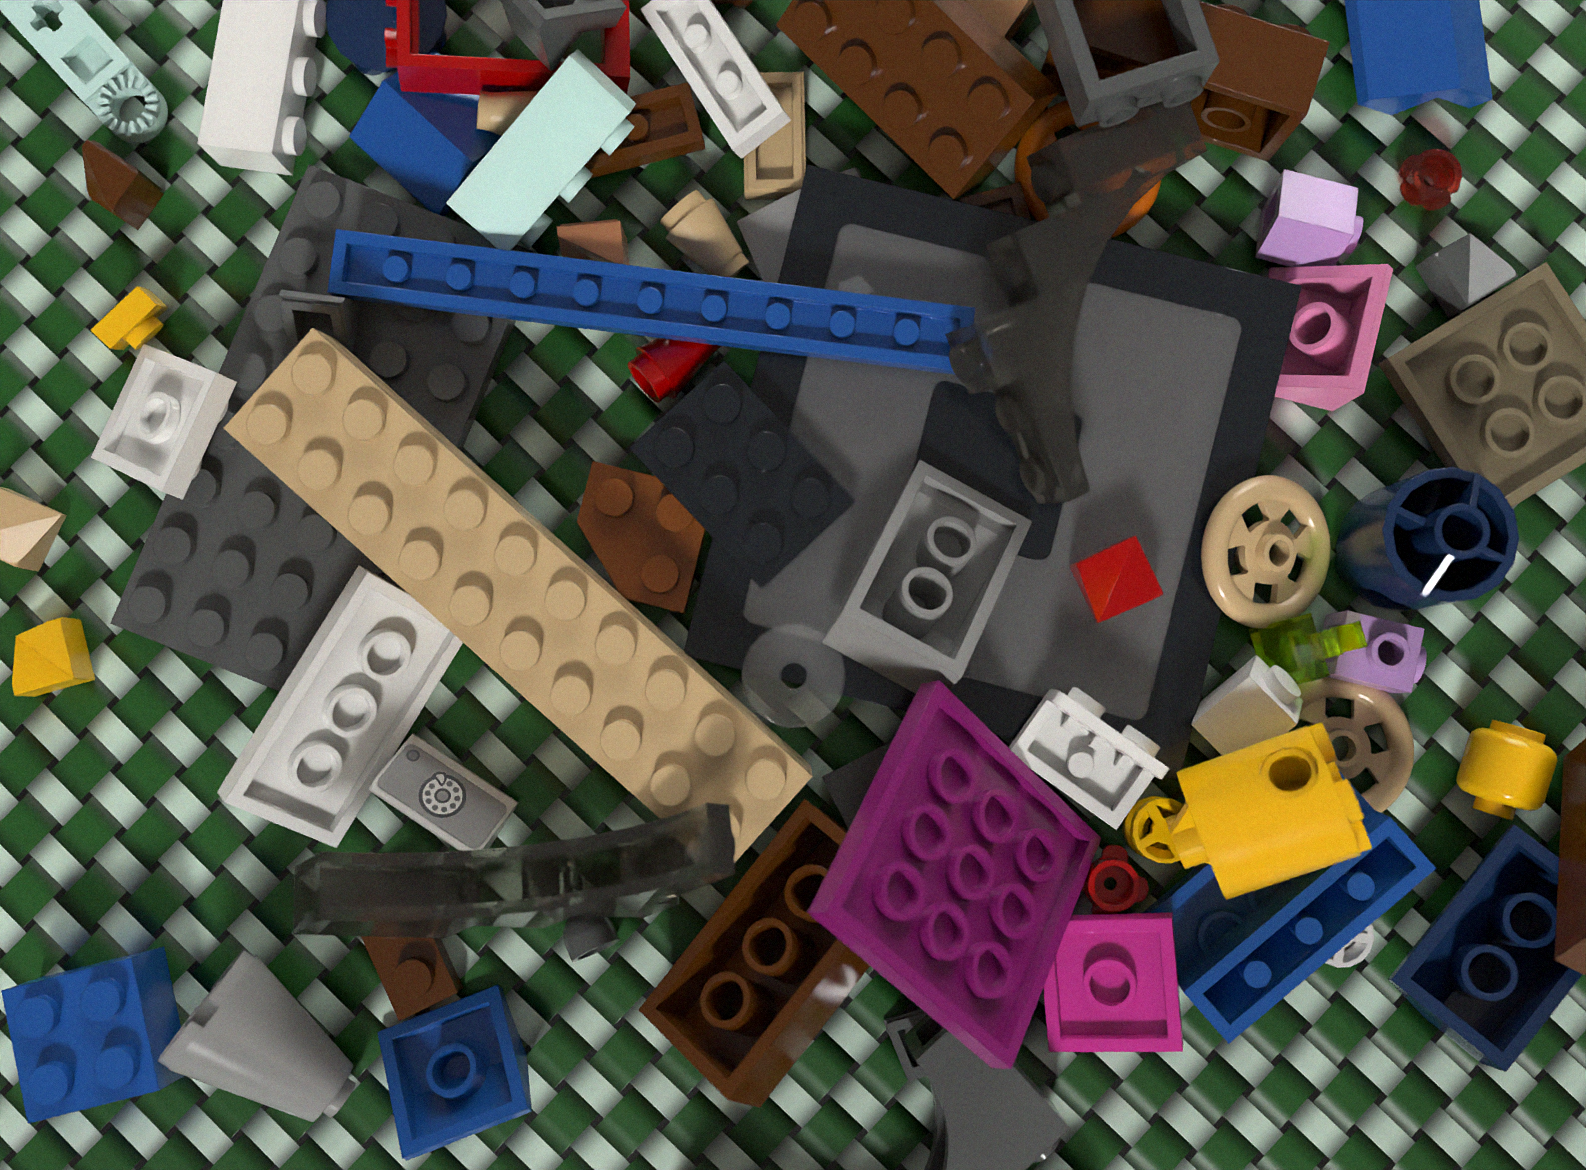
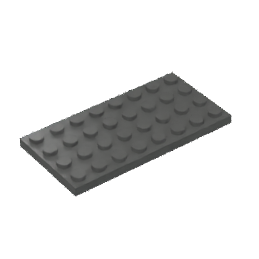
M312 165L307 167L220 368L219 374L237 382L230 396L227 412L213 433L202 457L200 471L191 481L184 499L166 493L110 623L277 691H280L358 565L400 587L224 429L226 424L293 350V348H288L278 295L281 290L332 296L327 293L336 229L498 249L475 228ZM515 245L511 249V251L538 254L519 245ZM359 301L361 305L352 354L462 451L516 320Z

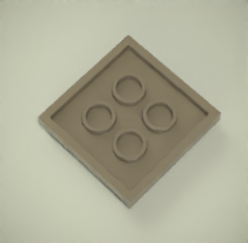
M1547 262L1379 363L1380 368L1445 468L1455 467L1480 474L1502 491L1511 507L1586 462V321Z

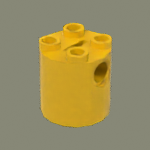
M1322 722L1287 732L1177 771L1186 803L1178 814L1166 817L1172 840L1185 869L1202 863L1211 864L1226 900L1360 856L1361 852L1372 849L1369 837L1361 821L1364 818L1359 803L1348 779L1342 780L1335 763L1337 761L1335 751Z

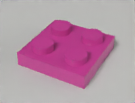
M1173 913L1071 915L1043 987L1049 1052H1183L1184 1043Z

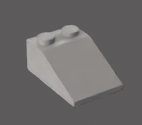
M919 460L849 587L822 643L914 693L917 692L920 684L937 680L941 681L950 690L963 676L1032 521Z

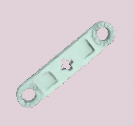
M0 0V11L116 136L127 142L141 143L151 140L161 132L168 116V108L164 97L76 0ZM51 11L58 15L62 26L54 32L48 28L46 21L43 19ZM132 96H144L145 101L148 103L144 107L147 112H142L144 117L142 119L140 117L136 118V123L134 121H129V124L124 121L121 122L119 110L123 102Z

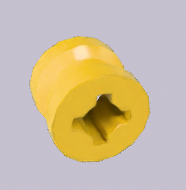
M1146 796L1138 799L1122 824V832L1127 845L1134 853L1157 863L1171 864L1180 861L1167 826L1166 817L1178 814L1184 804L1161 796ZM1148 817H1150L1153 823L1150 827V832L1144 835V833L1148 832V826L1150 824V820Z

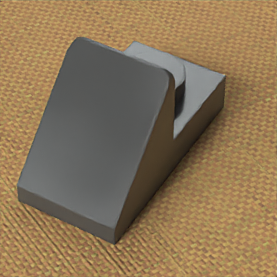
M501 0L511 29L550 71L556 69L576 33L616 27L627 8L621 0Z

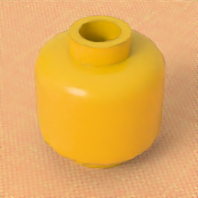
M1497 720L1491 721L1489 729L1478 728L1472 731L1468 737L1456 778L1458 786L1463 791L1475 795L1472 808L1509 820L1514 819L1517 808L1526 811H1534L1541 808L1545 802L1557 763L1555 751L1544 745L1546 735Z

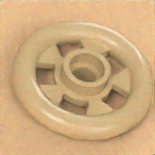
M1264 475L1245 480L1233 487L1222 497L1212 511L1202 539V571L1206 586L1214 602L1228 617L1252 628L1278 627L1297 618L1315 600L1327 576L1331 551L1328 525L1320 506L1305 488L1292 480L1280 476ZM1258 503L1263 520L1247 528L1242 514ZM1288 509L1294 514L1300 525L1294 534L1286 525L1281 523V519ZM1237 547L1234 560L1241 573L1231 575L1228 566V549ZM1297 554L1303 558V563L1297 580L1294 582L1288 579V574L1294 566ZM1255 583L1272 585L1270 603H1257L1253 601Z
M1317 674L1296 682L1301 691L1299 697L1303 700L1299 719L1311 725L1322 722L1331 743L1338 736L1347 742L1348 753L1346 757L1340 761H1335L1338 770L1345 778L1351 779L1359 775L1366 768L1374 779L1375 784L1361 795L1374 810L1380 813L1385 811L1403 792L1410 778L1414 762L1413 735L1401 707L1386 691ZM1326 698H1345L1351 700V718L1326 717ZM1380 723L1385 734L1387 750L1372 754L1370 740L1364 728L1365 726Z

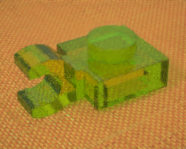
M1311 613L1268 624L1266 628L1248 629L1256 655L1270 668L1273 665L1281 667L1293 678L1296 684L1330 676L1325 659L1342 655L1343 652L1368 647L1360 621L1316 631Z

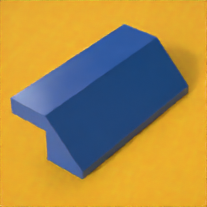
M1345 0L1358 105L1394 115L1435 98L1467 108L1493 100L1479 0Z
M1340 772L1342 780L1346 779L1345 776ZM1351 783L1350 785L1364 819H1361L1369 837L1372 849L1361 852L1360 856L1227 900L1223 895L1211 864L1202 863L1197 865L1142 912L1173 913L1178 985L1228 1044L1436 869L1391 817L1374 810Z

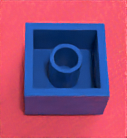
M164 946L40 977L1 990L28 1124L159 1091L184 1077V1075L168 1070L166 1066L158 1062L162 1052L181 1028Z

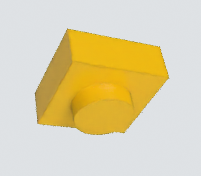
M137 286L100 320L91 331L110 349L124 350L131 345L135 350H138L162 329L164 324L158 317L168 307L150 289Z

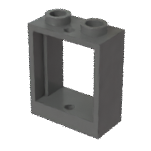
M1033 0L1077 128L1097 121L1101 127L1114 126L1135 116L1139 108L1161 101L1164 107H1175L1187 103L1203 92L1204 85L1220 62L1199 0H1161L1180 56L1099 80L1073 1Z

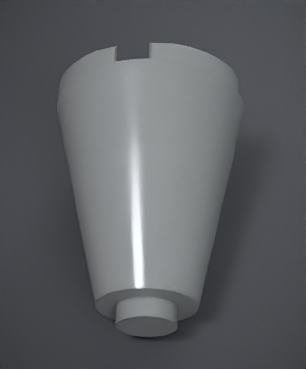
M243 949L212 986V990L201 1004L194 1009L162 1052L158 1062L166 1066L170 1071L310 1122H314L322 1113L332 1118L346 1102L356 1083L348 1078L353 1064L260 958Z

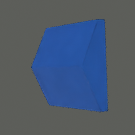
M432 50L429 55L440 54H438L435 50ZM398 72L383 80L349 135L356 145L428 211L441 216H445L452 209L446 202L502 136L490 131L476 129L479 95L401 91Z
M499 985L377 1032L402 1159L408 1161L532 1111L527 1055L503 989Z

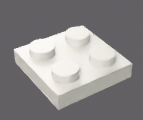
M143 344L91 458L164 493L184 499L191 481L200 471L202 457L213 433L227 412L229 399L237 382L217 372Z

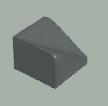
M1471 233L1440 249L1415 266L1448 319L1518 277V274L1510 264Z

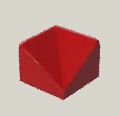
M1136 535L1125 538L1069 565L1096 623H1100L1163 595L1161 586Z

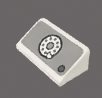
M412 734L368 788L373 794L474 860L484 857L519 804V802L416 734Z

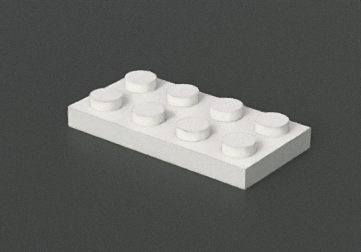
M358 565L217 793L227 804L337 848L371 793L368 790L369 786L394 756L463 642L404 589Z

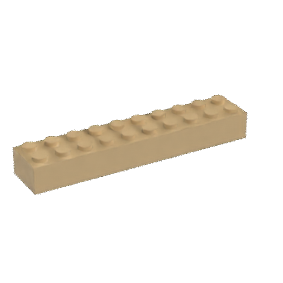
M312 328L224 427L241 445L721 874L724 875L813 777L812 767L803 757L337 339Z

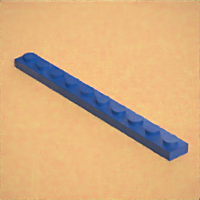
M336 229L327 293L332 296L357 301L965 376L968 370L975 307Z

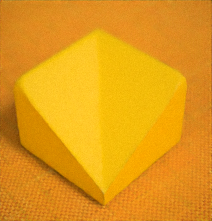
M60 617L16 635L12 674L14 696L35 697L95 680L81 619Z

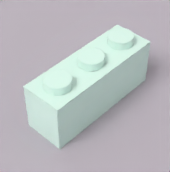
M577 49L569 55L446 204L496 248L511 250L520 241L529 249L553 221L544 213L558 195L569 203L591 178L593 173L584 165L599 148H602L610 156L635 127L626 117L636 103Z

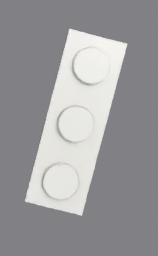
M651 0L640 9L731 149L741 159L791 121L711 0Z

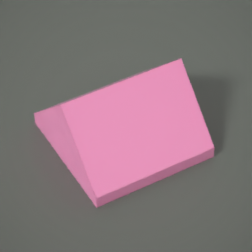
M1390 265L1278 267L1269 269V278L1302 286L1274 397L1334 411L1364 393L1393 273V268Z

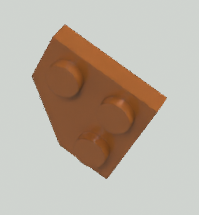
M592 461L577 523L618 592L628 601L686 615L707 531L655 476Z

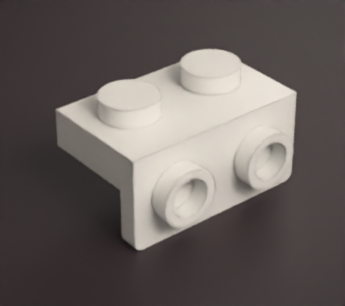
M1073 686L1068 695H1065L1059 690L1050 688L1008 748L1030 769L1117 830L1154 776L1162 780L1169 770L1167 766L1154 758L1161 747L1129 725L1120 734L1103 722L1100 718L1106 711V708L1080 689Z

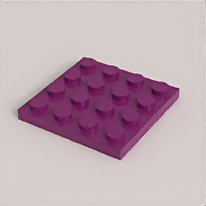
M941 681L922 683L808 913L991 1068L1012 1069L1101 837Z

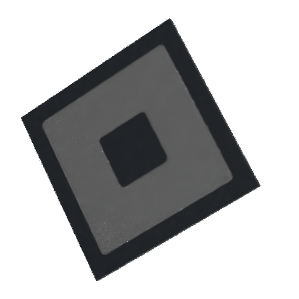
M807 165L778 283L975 307L968 370L965 376L760 351L751 390L856 502L763 590L752 581L712 538L684 652L693 658L907 712L916 693L822 643V640L918 461L921 460L1032 521L963 676L950 691L994 734L1015 739L1050 688L1068 695L1074 686L1106 708L1100 719L1121 734L1125 727L1129 725L1161 748L1154 758L1169 768L1164 777L1179 781L1177 771L1183 769L1193 728L1191 723L1197 712L1222 611L1211 597L1203 576L1201 564L1202 539L1208 519L1222 497L1239 483L1255 477L1302 286ZM1246 511L1242 514L1243 519L1245 518ZM1136 535L1161 586L1163 595L1100 623H1096L1069 565L1125 538ZM1237 547L1228 549L1230 574Z

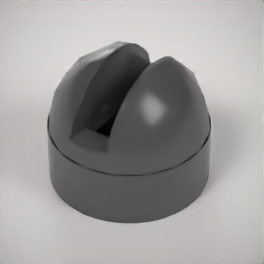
M593 908L575 911L567 919L563 930L564 944L572 962L590 957L620 941L610 918L602 911Z

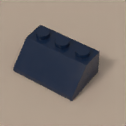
M1515 824L1508 827L1388 978L1430 1023L1481 1064L1507 1072L1583 975L1554 960L1559 858Z

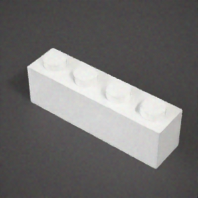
M223 0L197 143L220 166L293 176L296 155H302L306 146L307 131L303 119L306 96H312L316 87L317 70L313 60L316 38H321L324 35L327 24L325 16L326 5L323 0Z

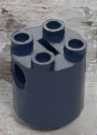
M1455 467L1426 470L1376 490L1354 504L1341 522L1336 543L1335 570L1339 578L1348 583L1353 592L1375 607L1395 612L1418 610L1477 599L1497 587L1514 564L1519 543L1515 512L1502 491L1478 473Z

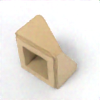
M0 487V560L18 568L39 572L67 515L13 490Z

